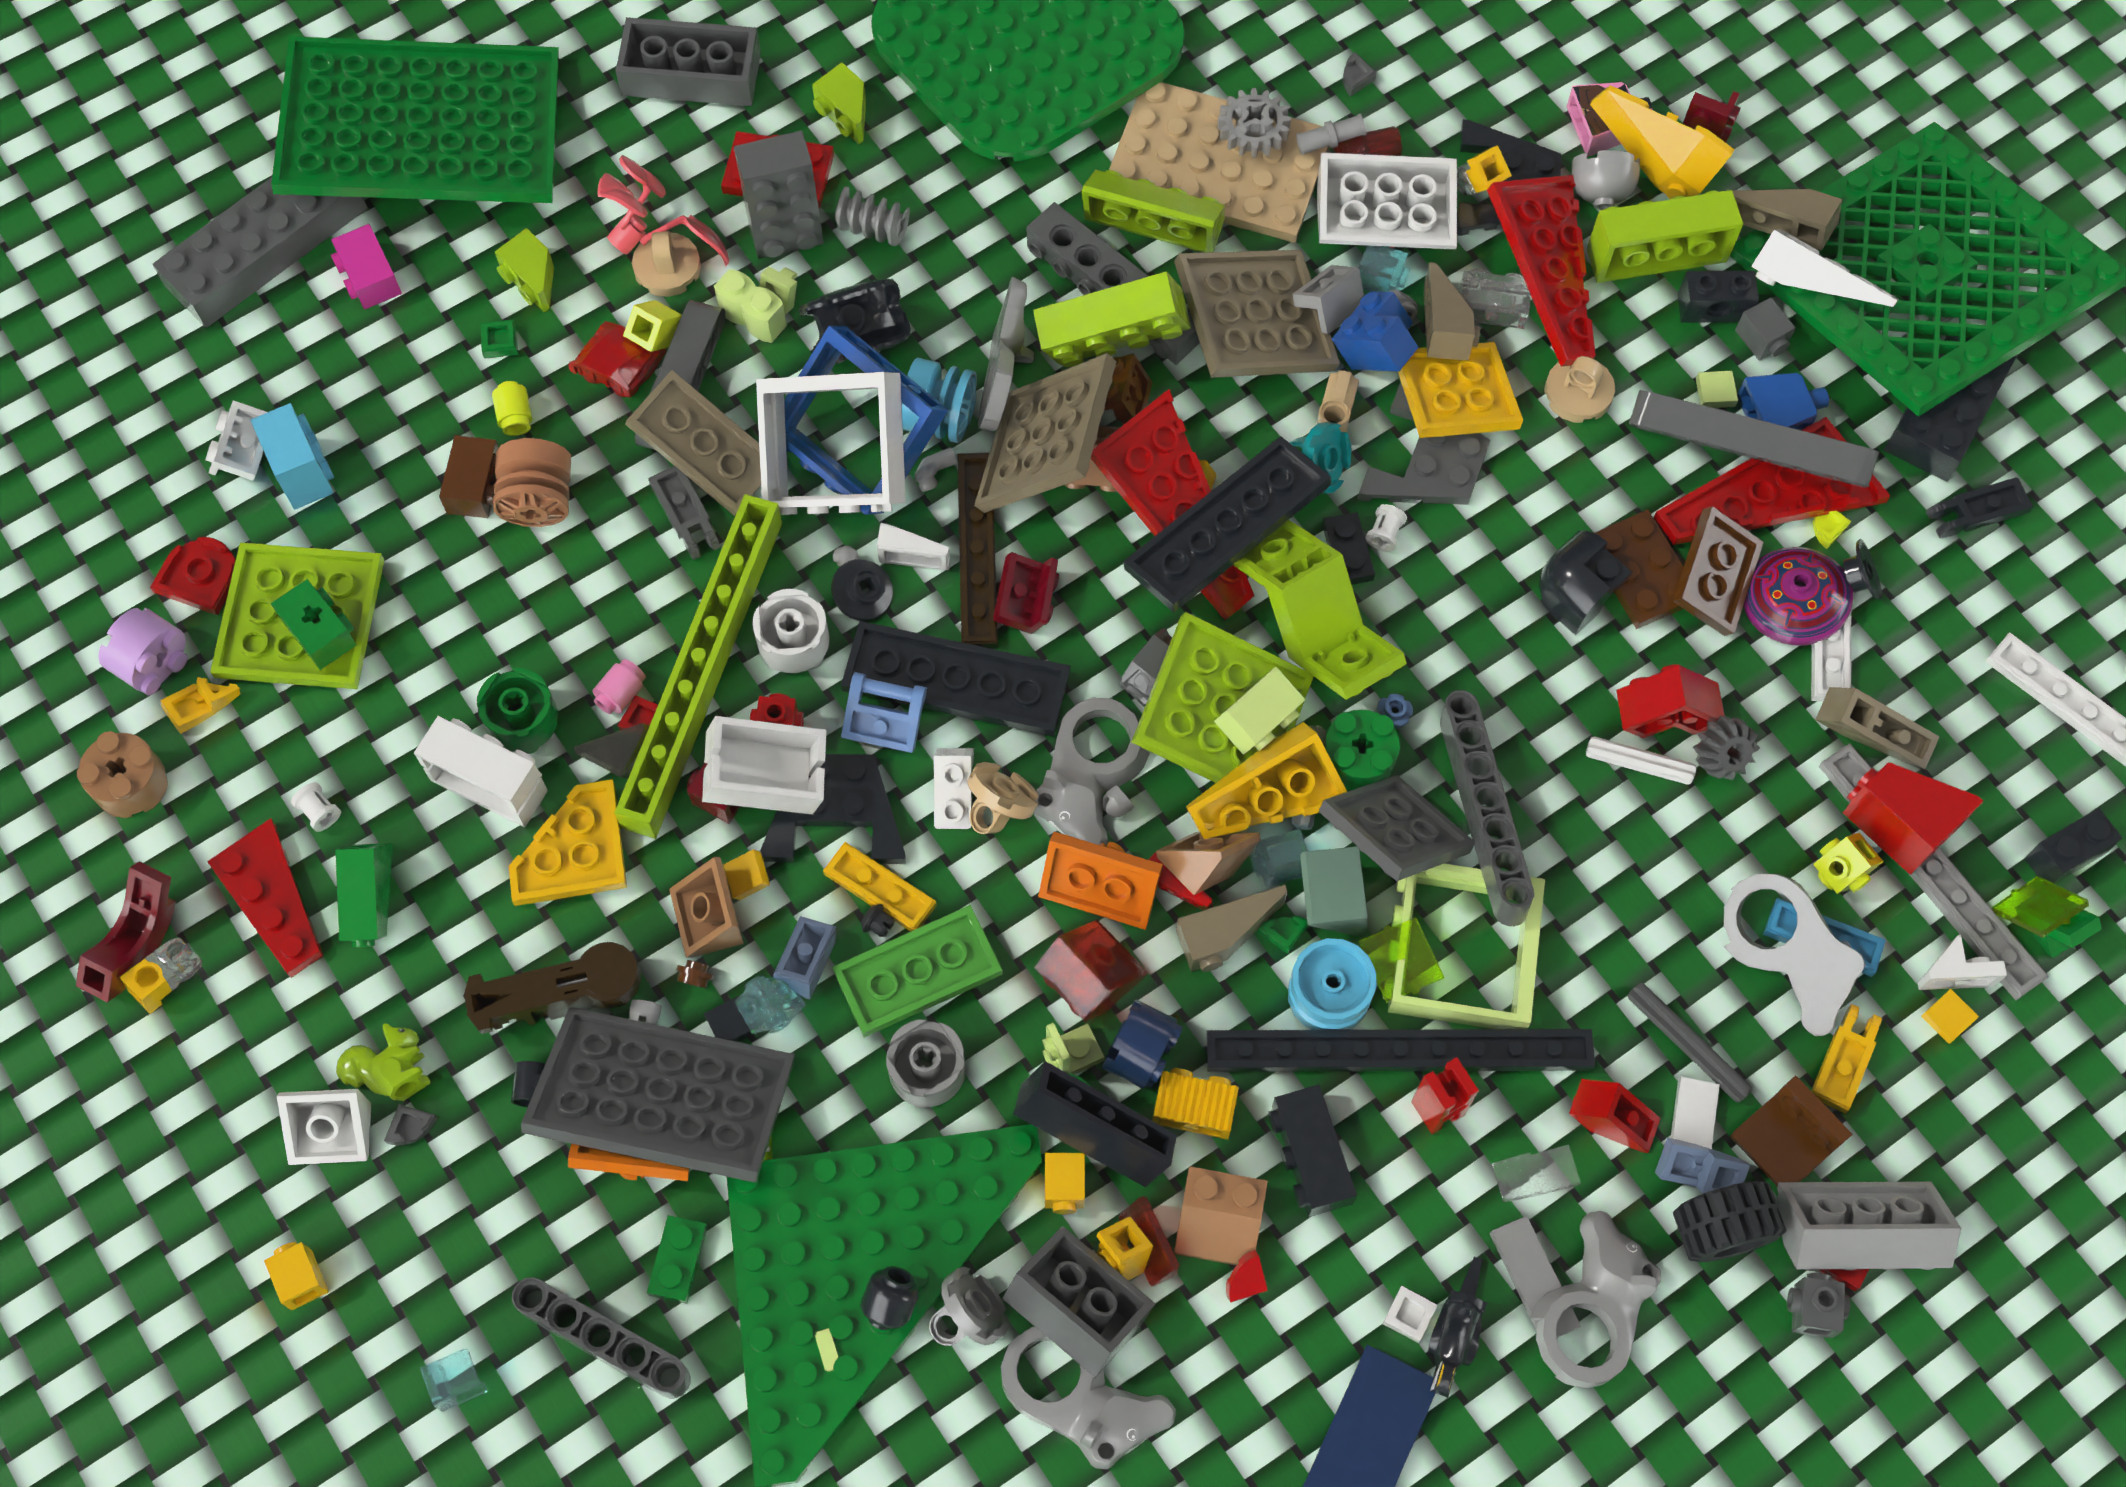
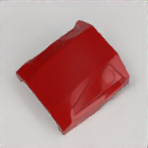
M605 321L600 325L576 359L568 363L570 372L575 374L578 372L579 375H583L587 382L592 384L603 383L608 388L612 387L618 396L631 398L638 391L639 387L651 377L664 357L666 348L650 352L623 336L626 327Z

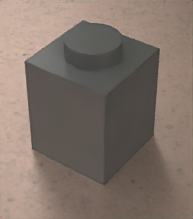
M1769 298L1744 311L1735 331L1760 361L1771 354L1775 357L1783 353L1790 346L1789 341L1796 327L1775 301Z

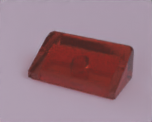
M1142 1196L1120 1213L1119 1221L1130 1216L1153 1245L1144 1274L1148 1283L1151 1286H1156L1177 1276L1180 1265L1147 1197ZM1129 1240V1243H1130L1131 1247H1132V1248L1135 1247V1246L1132 1244V1242Z

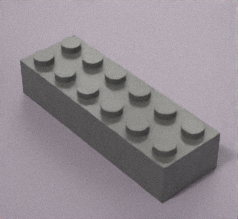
M271 177L152 265L164 286L207 328L368 208L363 197L273 194Z

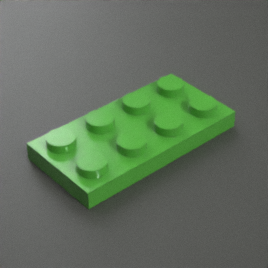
M971 905L832 967L833 973L864 1038L1003 975L1002 968Z

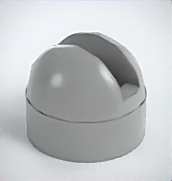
M1117 785L1108 790L1102 800L1103 810L1113 818L1124 816L1134 808L1131 801Z
M632 1000L629 1019L646 1021V1023L656 1025L660 1018L662 1006L650 1001Z

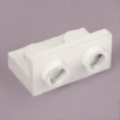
M234 400L228 412L221 410L215 430L220 431L221 435L218 442L211 441L205 459L212 462L209 474L216 475L218 469L254 481L262 458L263 448L250 420L268 412Z

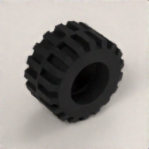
M1750 1181L1722 1187L1689 1199L1673 1211L1688 1259L1695 1262L1721 1260L1761 1248L1778 1240L1787 1231L1771 1186L1767 1182Z

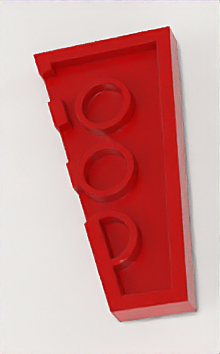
M272 818L207 861L291 978L323 956L310 917L304 907L298 884L292 874L286 851L280 841L279 832Z

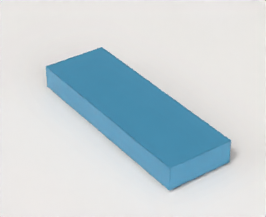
M1777 898L1773 903L1763 935L1786 944L1793 937L1796 930L1797 913L1792 903ZM1822 915L1829 929L1839 941H1848L1854 950L1863 955L1866 966L1862 973L1872 977L1876 973L1886 939Z

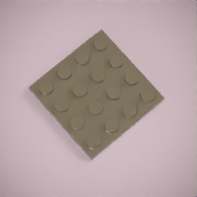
M1302 250L1178 254L1174 263L1211 378L1330 372L1337 369L1340 362L1330 333L1325 334L1321 332L1317 309L1295 307L1293 293L1311 281Z
M1106 353L1009 392L991 446L975 501V507L986 513L1086 477L1116 361Z

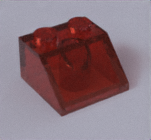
M1098 919L1058 936L1034 967L1042 975L1045 983L1052 989H1055L1069 1004L1071 1011L1085 1022L1105 1013L1148 974L1143 966Z

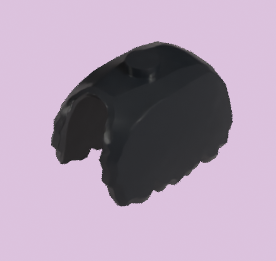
M894 279L873 280L845 287L801 305L799 309L801 317L813 316L819 330V340L813 347L814 349L828 326L848 327L877 352L896 347L898 344L905 342L911 332L906 313L902 310L899 303L901 298L900 290ZM841 353L840 357L838 358L835 364L845 362L849 359Z

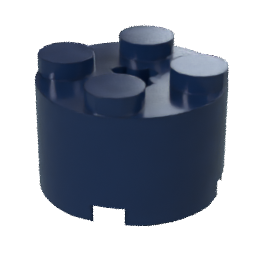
M1135 999L1129 1009L1130 1013L1127 1019L1123 1021L1101 1069L1141 1089H1144L1145 1086L1152 1088L1154 1083L1158 1081L1167 1062L1161 1059L1162 1054L1168 1055L1170 1049L1176 1044L1183 1027L1176 1024L1177 1019Z

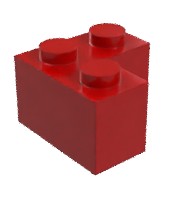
M1678 664L1665 666L1661 669L1660 673L1650 677L1635 678L1630 681V685L1616 690L1623 730L1641 738L1649 737L1672 727H1677L1695 735L1707 730V721L1717 723L1720 715L1725 717L1719 683Z

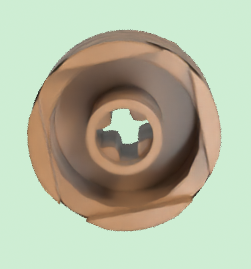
M112 731L102 733L97 738V741L91 744L85 751L77 770L78 780L92 799L105 812L120 818L133 817L132 814L141 811L147 812L153 809L163 798L168 785L165 768L160 758L143 739L129 733H115Z

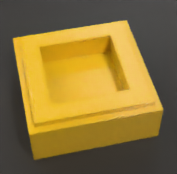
M752 849L724 864L733 899L742 900L770 885L761 851Z
M1952 989L1946 992L1921 1015L1948 1044L1954 1041L1979 1017Z

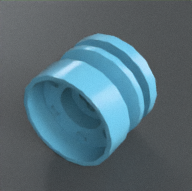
M916 358L907 376L949 410L935 431L936 438L943 439L948 431L949 441L961 442L975 409L976 372L966 369L960 377L959 368L952 366L944 380H942V369L939 362ZM902 403L903 430L911 432L920 417Z

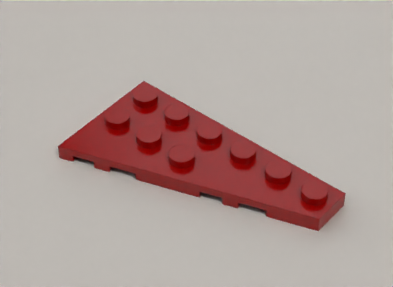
M1573 175L1493 182L1487 189V192L1560 366H1572L1577 357L1581 356L1593 359L1596 354L1592 320L1587 317L1586 304L1590 300L1589 291L1584 289L1583 277L1587 273L1582 229L1577 226L1576 214L1579 211V201L1574 199L1573 188L1576 184Z
M1169 389L1092 450L1090 458L1154 536L1211 492L1196 452H1192L1185 435L1186 428L1184 423L1177 416L1172 403L1174 399ZM1234 565L1201 590L1202 594L1224 620H1227L1255 596L1246 574Z
M1827 417L1801 430L1847 442ZM1751 458L1656 511L1653 518L1673 545L1692 542L1702 510L1712 506L1744 529L1752 530L1817 517L1818 515H1827L1831 511L1842 512L1887 503L1890 494L1873 474L1869 487H1861Z

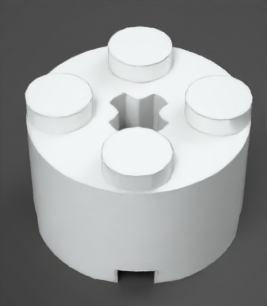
M783 589L767 597L768 600L761 607L758 606L753 616V630L758 650L767 666L775 671L799 673L821 665L829 647V631L822 605L811 598L808 593L798 589Z

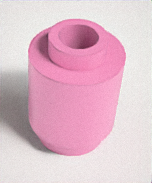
M623 659L620 664H614L592 690L596 697L594 703L608 714L612 712L621 714L633 700L634 696L643 688L642 682L646 678L645 674L638 666L626 659Z

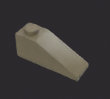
M1812 189L1733 191L1743 225L1772 234L1774 230L1782 229L1813 248L1822 251L1838 225L1842 199Z
M1429 262L1423 288L1427 357L1469 361L1471 349L1478 346L1480 327L1474 326V312L1437 263Z
M1829 687L1815 719L1844 737L1923 770L1926 769L1939 739L1938 735L1856 688Z
M1279 886L1178 918L1176 932L1190 971L1201 969L1202 972H1209L1221 967L1223 961H1227L1263 923L1269 920L1285 904L1287 896L1286 886Z

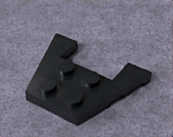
M1466 119L1462 120L1460 152L1482 153L1498 145L1512 175L1504 181L1561 176V153ZM1459 202L1457 209V236L1468 235L1470 230L1484 228L1485 231L1497 229V226L1501 224L1493 205Z
M825 754V762L820 767L825 768L824 799L813 815L777 810L760 849L764 862H794L797 826L873 827L871 859L879 864H906L905 851L875 755Z

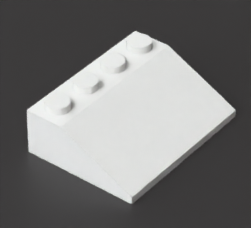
M1321 153L1317 182L1319 243L1456 249L1457 159Z

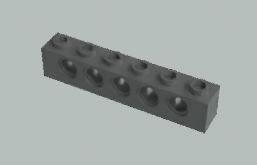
M1056 202L1052 203L1027 226V247L1035 257L1043 258L1052 265V268L1060 277L1068 278L1073 282L1083 295L1114 287L1108 286L1109 284L1121 285L1149 277ZM1188 307L1187 311L1191 329L1182 331V335L1174 339L1166 340L1160 337L1149 340V344L1158 356L1163 359H1169L1175 365L1200 344Z

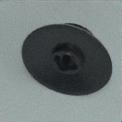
M1859 539L1856 542V555L1843 559V568L1847 581L1854 593L1869 589L1875 599L1881 600L1882 588L1875 563L1865 542Z
M854 559L844 563L837 569L832 579L831 593L836 606L843 614L857 621H872L881 617L889 609L893 599V586L890 577L881 566L870 560ZM866 582L871 592L864 594L859 584Z

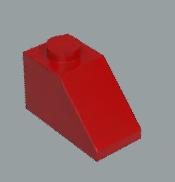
M1581 1079L1569 1112L1573 1118L1590 1132L1642 1153H1649L1661 1119L1622 1084Z

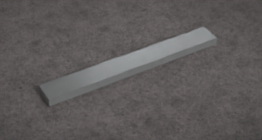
M1850 743L1822 761L1819 765L1822 772L1849 804L1851 801L1846 797L1858 785V781L1871 769ZM1940 848L1910 875L1978 957H1988L1990 961H2004L2007 976L2000 983L2015 1000H2018L2049 977Z

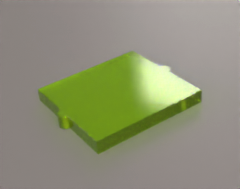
M2037 876L2019 889L2011 890V894L1995 904L1992 910L1996 915L2043 938L2060 925L2070 923V919L2087 908L2089 902L2088 899Z
M1416 917L1394 927L1386 925L1383 931L1358 942L1360 948L1372 961L1376 971V982L1386 1003L1392 1001L1397 960L1405 959L1401 995L1405 996L1409 993L1417 995L1421 988L1445 978Z

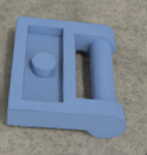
M854 672L841 738L913 753L915 751L927 687L915 685L914 688L868 679L866 674ZM864 692L910 702L909 712L861 702L862 694Z

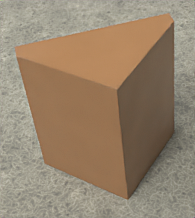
M1195 832L1156 850L1157 858L1193 895H1196L1232 877L1261 839L1260 833L1234 832L1203 839L1199 832Z
M713 857L669 889L686 958H693L744 944L728 879L720 857Z

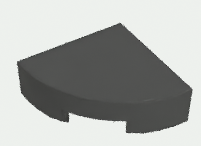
M1356 52L1348 58L1343 73V85L1350 97L1375 81L1377 74Z
M399 1104L384 1141L390 1145L414 1143L431 1131L438 1118L436 1115Z

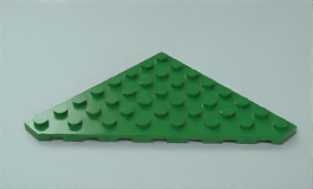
M1028 1124L764 1160L757 1182L727 1177L755 1487H773L798 1483L821 1449H824L844 1423V1419L865 1396L880 1376L881 1371L915 1331V1327L928 1310H931L942 1296V1282L957 1268L965 1266L995 1223L1002 1218L1018 1197L1022 1188L1042 1166L1037 1127ZM891 1266L899 1267L908 1271L913 1276L919 1289V1298L908 1323L903 1327L881 1330L874 1327L864 1315L860 1307L861 1299L873 1273ZM828 1328L839 1357L834 1363V1371L831 1372L825 1371L815 1337L817 1335L816 1332Z

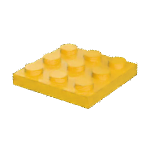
M1495 342L1478 343L1477 347H1472L1469 361L1427 357V347L1418 348L1398 372L1420 438L1519 430L1521 428L1523 418Z

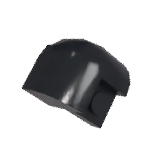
M1587 530L1578 531L1549 558L1542 569L1539 581L1542 604L1574 635H1577L1600 613L1605 600L1630 578L1632 573L1605 549L1608 543L1606 540Z

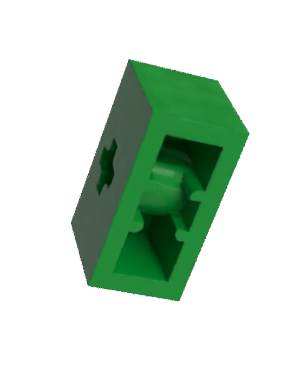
M306 579L272 602L271 606L319 670H322L357 646L350 635L355 629L343 612L336 615L330 607L335 603L325 589L321 586L316 590L310 581Z

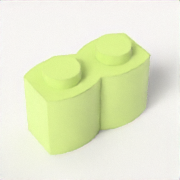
M729 269L714 285L718 307L725 309V318L735 324L745 325L747 330L757 339L772 343L786 328V318L781 299L774 292L766 288L756 287L746 274Z

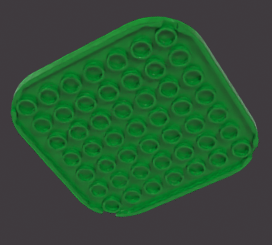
M878 0L871 20L874 44L882 59L967 148L981 156L994 160L996 156L1013 157L1014 161H1023L1042 156L1054 150L1167 78L1178 65L1182 57L1184 45L1182 19L1176 8L1168 0Z

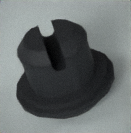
M883 904L873 905L864 915L861 921L864 933L871 930L879 937H884L888 934L887 928L891 930L893 927V917L883 912Z

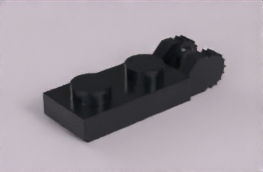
M2015 477L1955 495L1953 499L1943 501L1928 508L1926 513L1930 520L1946 517L1955 511L1958 519L1946 522L1936 529L1938 537L1943 539L1948 536H1954L1963 530L1965 532L2030 513L2033 505L2019 478Z

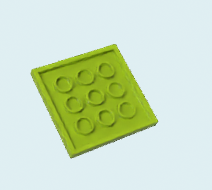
M240 542L210 673L212 676L219 679L358 689L384 565L382 554ZM306 579L310 581L316 590L321 586L325 589L335 603L330 607L336 615L343 612L355 629L350 635L357 646L322 670H319L271 606L272 602Z
M1185 612L1180 617L1131 743L1217 783L1258 750L1253 747L1243 755L1214 721L1275 667L1282 672L1305 699L1314 676L1306 670ZM1304 702L1296 708L1299 714L1302 710ZM1299 716L1284 729L1277 725L1271 731L1275 738L1294 728Z

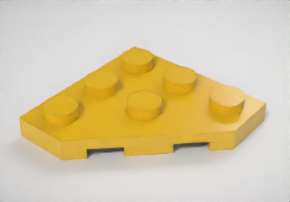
M613 779L576 785L566 796L568 800L555 815L551 814L533 836V842L521 856L517 855L509 865L512 902L515 906L627 888L621 830L614 813L617 807V796Z

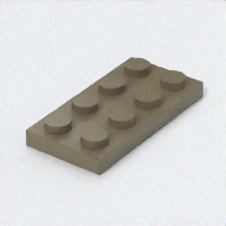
M673 370L668 373L626 420L625 425L734 516L738 511L744 494L753 496L761 487L759 443Z

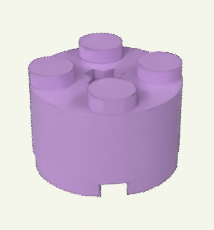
M133 608L121 615L108 630L107 634L112 638L107 647L101 644L98 655L99 663L103 668L134 689L146 695H152L172 672H179L185 666L188 660L187 654L184 653L186 639L180 629L150 609L144 608L145 610L141 611L138 608Z

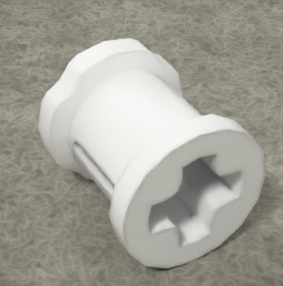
M1383 504L1377 508L1375 512L1376 522L1373 529L1368 531L1365 539L1373 548L1389 552L1396 548V536L1399 528L1405 524L1407 515L1404 511L1393 505Z
M316 782L305 785L292 797V806L297 810H301L311 821L310 826L316 832L329 828L341 815V810L326 799L322 794V787Z

